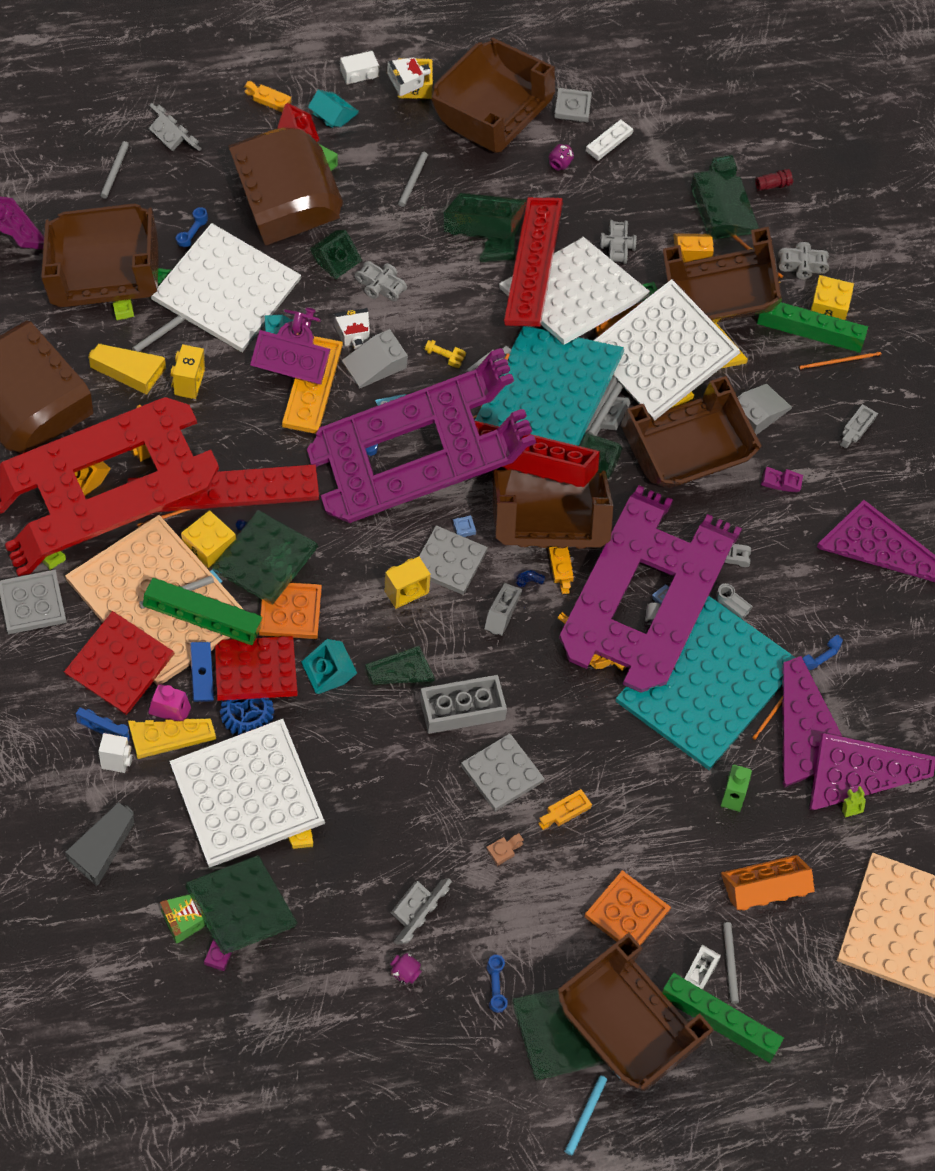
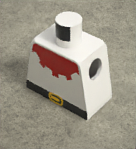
M415 58L388 61L387 73L399 96L422 87L424 76L431 73L428 64L419 66Z
M368 308L334 313V327L343 345H353L354 350H356L369 340Z

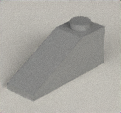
M504 583L489 610L484 627L485 630L493 634L503 635L522 593L521 588Z

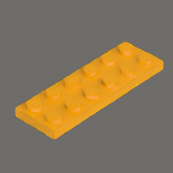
M314 336V345L331 349L322 385L295 378L282 427L316 434L321 427L343 342Z

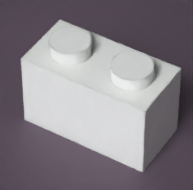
M373 51L340 58V70L346 84L373 79L379 75V65Z
M103 733L99 747L101 769L126 772L127 766H130L132 762L131 746L128 745L127 737Z

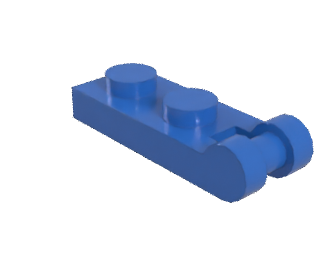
M79 708L76 712L77 723L102 735L106 733L127 737L129 742L128 726L124 724L118 726L109 718L97 716L90 709Z

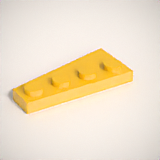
M211 719L166 720V722H154V720H145V722L128 721L138 759L216 740Z

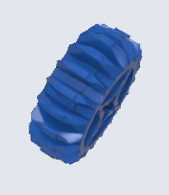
M269 698L225 700V702L221 703V721L225 723L226 729H231L232 735L238 732V735L270 724L273 721V702ZM253 703L258 704L262 710H259V707L254 706ZM231 713H233V714H235V716L241 718V721H238L237 719H235V718L232 716Z

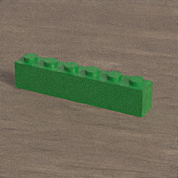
M782 302L771 312L759 314L757 324L859 353L861 352L868 326Z
M152 578L143 598V607L252 646L261 629L262 616L203 596L200 593L189 591L183 587L175 586L164 580Z
M674 972L662 991L674 1007L693 1018L701 1014L716 1032L771 1063L784 1037Z

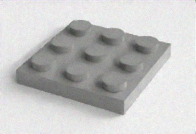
M436 526L419 557L431 574L430 581L464 595L488 547Z
M56 570L0 580V596L8 634L67 623Z
M511 734L461 762L463 770L494 811L499 810L540 785L545 779Z

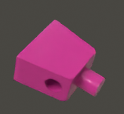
M159 684L152 698L148 713L167 720L184 721L188 717L191 705L184 691L174 689L169 685Z

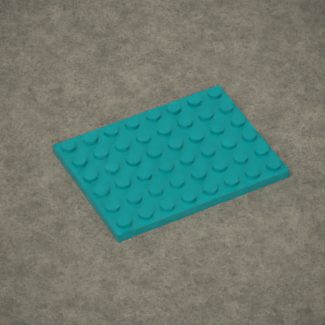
M523 326L508 358L510 372L507 374L513 375L514 382L506 385L491 402L483 404L475 421L500 427L512 412L524 409L527 414L526 418L518 420L516 423L528 420L532 428V435L579 446L624 354V347L579 337L564 345L549 331Z
M708 596L667 684L649 688V690L644 692H638L626 686L617 696L615 702L710 771L782 687V665L784 662L796 657Z

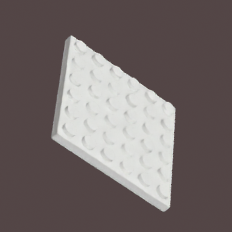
M211 223L159 285L158 291L151 296V299L243 352L265 325V315H272L299 282L301 275Z
M583 237L555 252L553 255L541 325L565 345L648 298L649 290ZM512 277L499 283L500 289L508 296Z
M672 279L594 340L624 347V354L613 376L617 378L639 404L644 403L654 421L740 353V350Z
M283 719L170 761L209 868L325 824Z

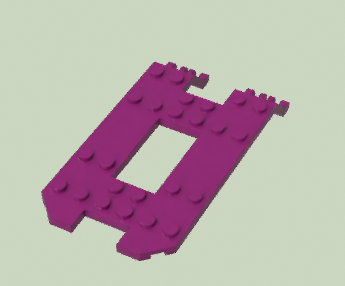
M500 348L491 351L475 370L320 427L316 433L315 440L308 446L307 452L311 465H316L317 467L328 462L331 463L338 489L321 495L326 513L352 523L511 464L527 447L534 445L536 440L533 435H529L532 432L529 421L522 420L516 423L518 420L526 418L527 414L524 409L512 412L497 430L479 436L471 409L491 402L506 385L514 382L513 375L507 374L510 372L507 359H501L505 356L504 350ZM432 423L436 424L443 450L374 475L366 448Z
M640 485L629 497L611 533V541L606 543L559 639L566 650L569 662L587 669L594 654H597L629 668L623 685L638 692H644L649 690V688L667 684L742 528L735 527L732 534L728 532L730 523L726 522L724 528L721 529L723 520L718 519L716 526L711 525L713 516L707 514L691 543L658 530L657 527L662 517L669 511L673 499L666 498L664 505L658 503L662 497L661 494L657 493L655 499L651 500L654 491L650 490L647 497L642 496L644 487ZM640 562L675 576L647 634L612 620Z

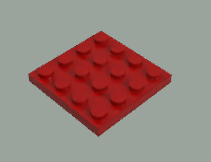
M112 611L64 673L127 716L175 653Z
M293 636L256 638L253 646L235 639L221 640L215 645L217 701L297 696Z

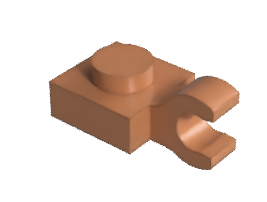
M516 834L508 842L503 837L487 846L486 850L498 866L514 857L515 853L513 850L521 847L524 840L520 834Z

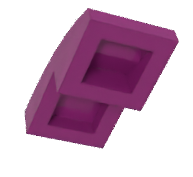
M766 466L763 471L761 485L782 491L800 492L803 475L788 469L781 472Z

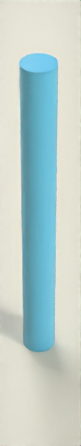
M599 1076L565 1152L569 1155H573L606 1084L607 1078L604 1076Z

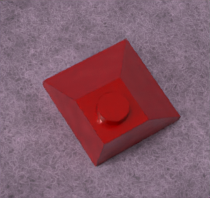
M286 103L278 129L284 127L297 128L308 133L318 142L320 139L311 114Z

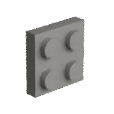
M558 88L554 118L588 122L592 92Z

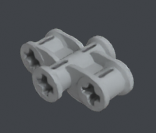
M610 220L609 235L601 233L600 249L609 247V258L613 262L627 264L628 249L636 250V235H633V237L627 236L628 221L613 222V220Z
M807 242L796 244L795 249L782 248L778 252L780 258L779 269L796 272V276L799 279H809L812 273L823 274L829 270V265L827 264L828 252L825 250H811V245Z
M366 261L363 264V268L355 273L357 281L366 286L364 288L365 293L373 299L378 298L380 293L391 301H397L401 292L407 289V284L402 279L396 277V268L388 263L383 266L382 270L372 262Z

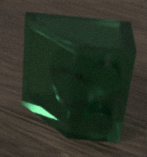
M336 230L310 248L318 265L334 279L339 278L363 261L347 230Z
M585 433L581 447L600 451L597 473L606 471V476L609 480L619 461L623 449L621 444Z

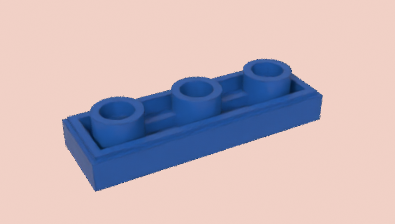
M191 642L190 658L193 702L213 701L210 642ZM198 670H202L204 675L199 674Z

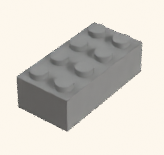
M498 675L421 688L420 702L428 734L506 719L507 707Z

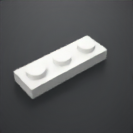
M619 120L586 146V151L597 160H600L633 134V128Z

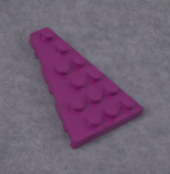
M865 500L854 508L817 545L819 549L935 582V555Z
M801 656L786 661L782 665L784 788L815 776L822 733L843 737Z
M822 733L809 810H816L844 802V799L849 797L847 794L848 790L851 789L855 793L860 786L865 793L864 796L933 777L935 757Z

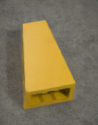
M98 344L95 349H92L88 356L90 368L146 395L166 369L165 358L162 356Z

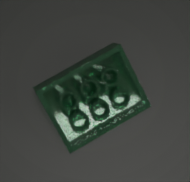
M714 171L693 174L691 188L707 234L711 235L713 239L732 237L733 235L751 234V230L759 229L741 177Z
M460 193L444 211V232H450L453 235L467 234V236L471 237L478 235L484 236V238L496 237L501 240H510L517 233L527 200Z

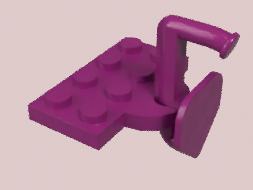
M0 196V232L11 235L15 239L16 244L21 248L44 249V236L13 198Z
M305 308L306 313L303 314L284 309V313L294 316L293 321L284 324L278 334L259 331L250 366L322 385L331 349L314 345V336L310 329L311 322H321V319L313 317L316 310Z

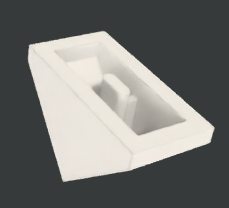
M702 945L684 979L703 990L715 970L721 955Z

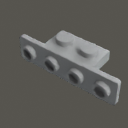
M150 104L159 114V117L149 129L171 150L174 151L183 139L188 141L197 150L200 151L202 149L198 145L199 141L192 135L189 137L187 135L188 131L182 125L177 126V120L170 114L167 116L165 114L166 110L161 105Z
M615 376L611 378L585 432L586 434L616 386L618 380ZM617 396L594 437L588 436L590 441L595 440L600 429L617 430L631 403L629 398Z
M449 878L441 880L431 893L419 881L412 884L391 912L405 926L394 940L396 945L406 944L414 936L412 934L413 931L425 922L426 919L424 917L427 913L436 908L437 900L440 896L443 897L449 891L448 886L452 882Z

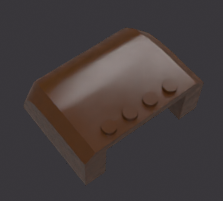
M492 37L489 42L475 44L435 83L431 98L436 112L449 128L493 152H501L551 102L555 93L554 66Z
M284 127L229 145L265 246L340 218V209L343 204L341 195L322 147L308 133L297 128Z
M126 204L66 211L58 214V218L51 221L45 220L41 278L50 303L59 307L147 298L158 291V239L152 208L145 209L141 208L138 204Z
M769 227L751 230L753 249L691 262H685L681 245L663 248L668 282L672 279L713 323L771 312L782 301Z
M26 320L0 335V443L5 449L14 450L21 454L44 445L94 414L91 392L85 382L31 321Z
M727 376L710 381L702 398L670 408L655 421L651 418L643 403L628 408L621 423V428L646 477L652 483L665 488H672L748 462L761 448V444Z
M513 469L493 470L495 536L504 545H518L519 547L537 546L540 548L556 546L558 548L576 547L584 549L586 547H602L611 541L613 502L606 471L596 473L585 487H575L569 483H559L553 479L540 478L537 475L524 474Z
M628 933L560 987L558 994L565 1016L625 1085L645 1091L701 1046L714 1029L701 1014H698L689 1023L635 962L643 948Z

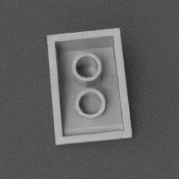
M389 329L373 336L344 358L342 364L360 389L406 369L408 355Z
M768 384L746 391L737 397L756 435L792 409V406Z

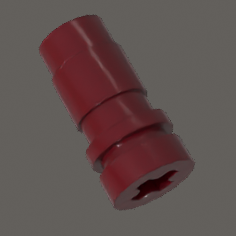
M790 169L780 170L776 173L755 178V185L758 191L776 187L782 188L793 184Z

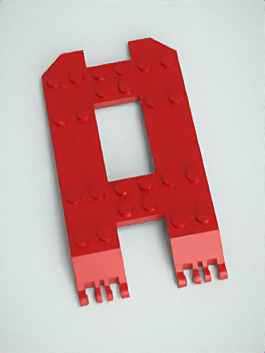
M164 397L0 463V514L4 513L20 494L35 488H39L50 515L28 523L15 539L5 543L7 551H13L21 546L18 551L12 552L9 555L10 559L13 560L12 564L14 567L27 563L16 570L18 577L31 574L51 554L209 491L219 466L212 450L194 457L181 432L182 429L197 424V419L189 404ZM142 445L146 446L156 467V472L86 500L75 472Z

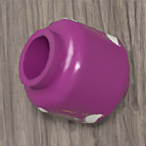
M563 144L556 145L549 154L550 165L556 170L566 169L574 158L571 147Z
M404 953L401 957L397 954L390 963L392 966L391 975L402 984H408L409 982L413 984L422 972L420 970V962L408 953Z

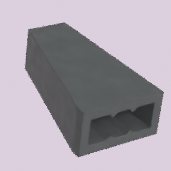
M118 802L65 852L67 861L94 885L97 886L133 827V811L128 806H123Z

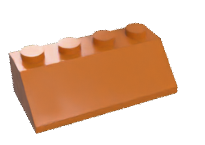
M798 855L721 873L730 902L737 910H747L752 906L768 905L769 902L785 901L790 897H802L814 892L812 869Z

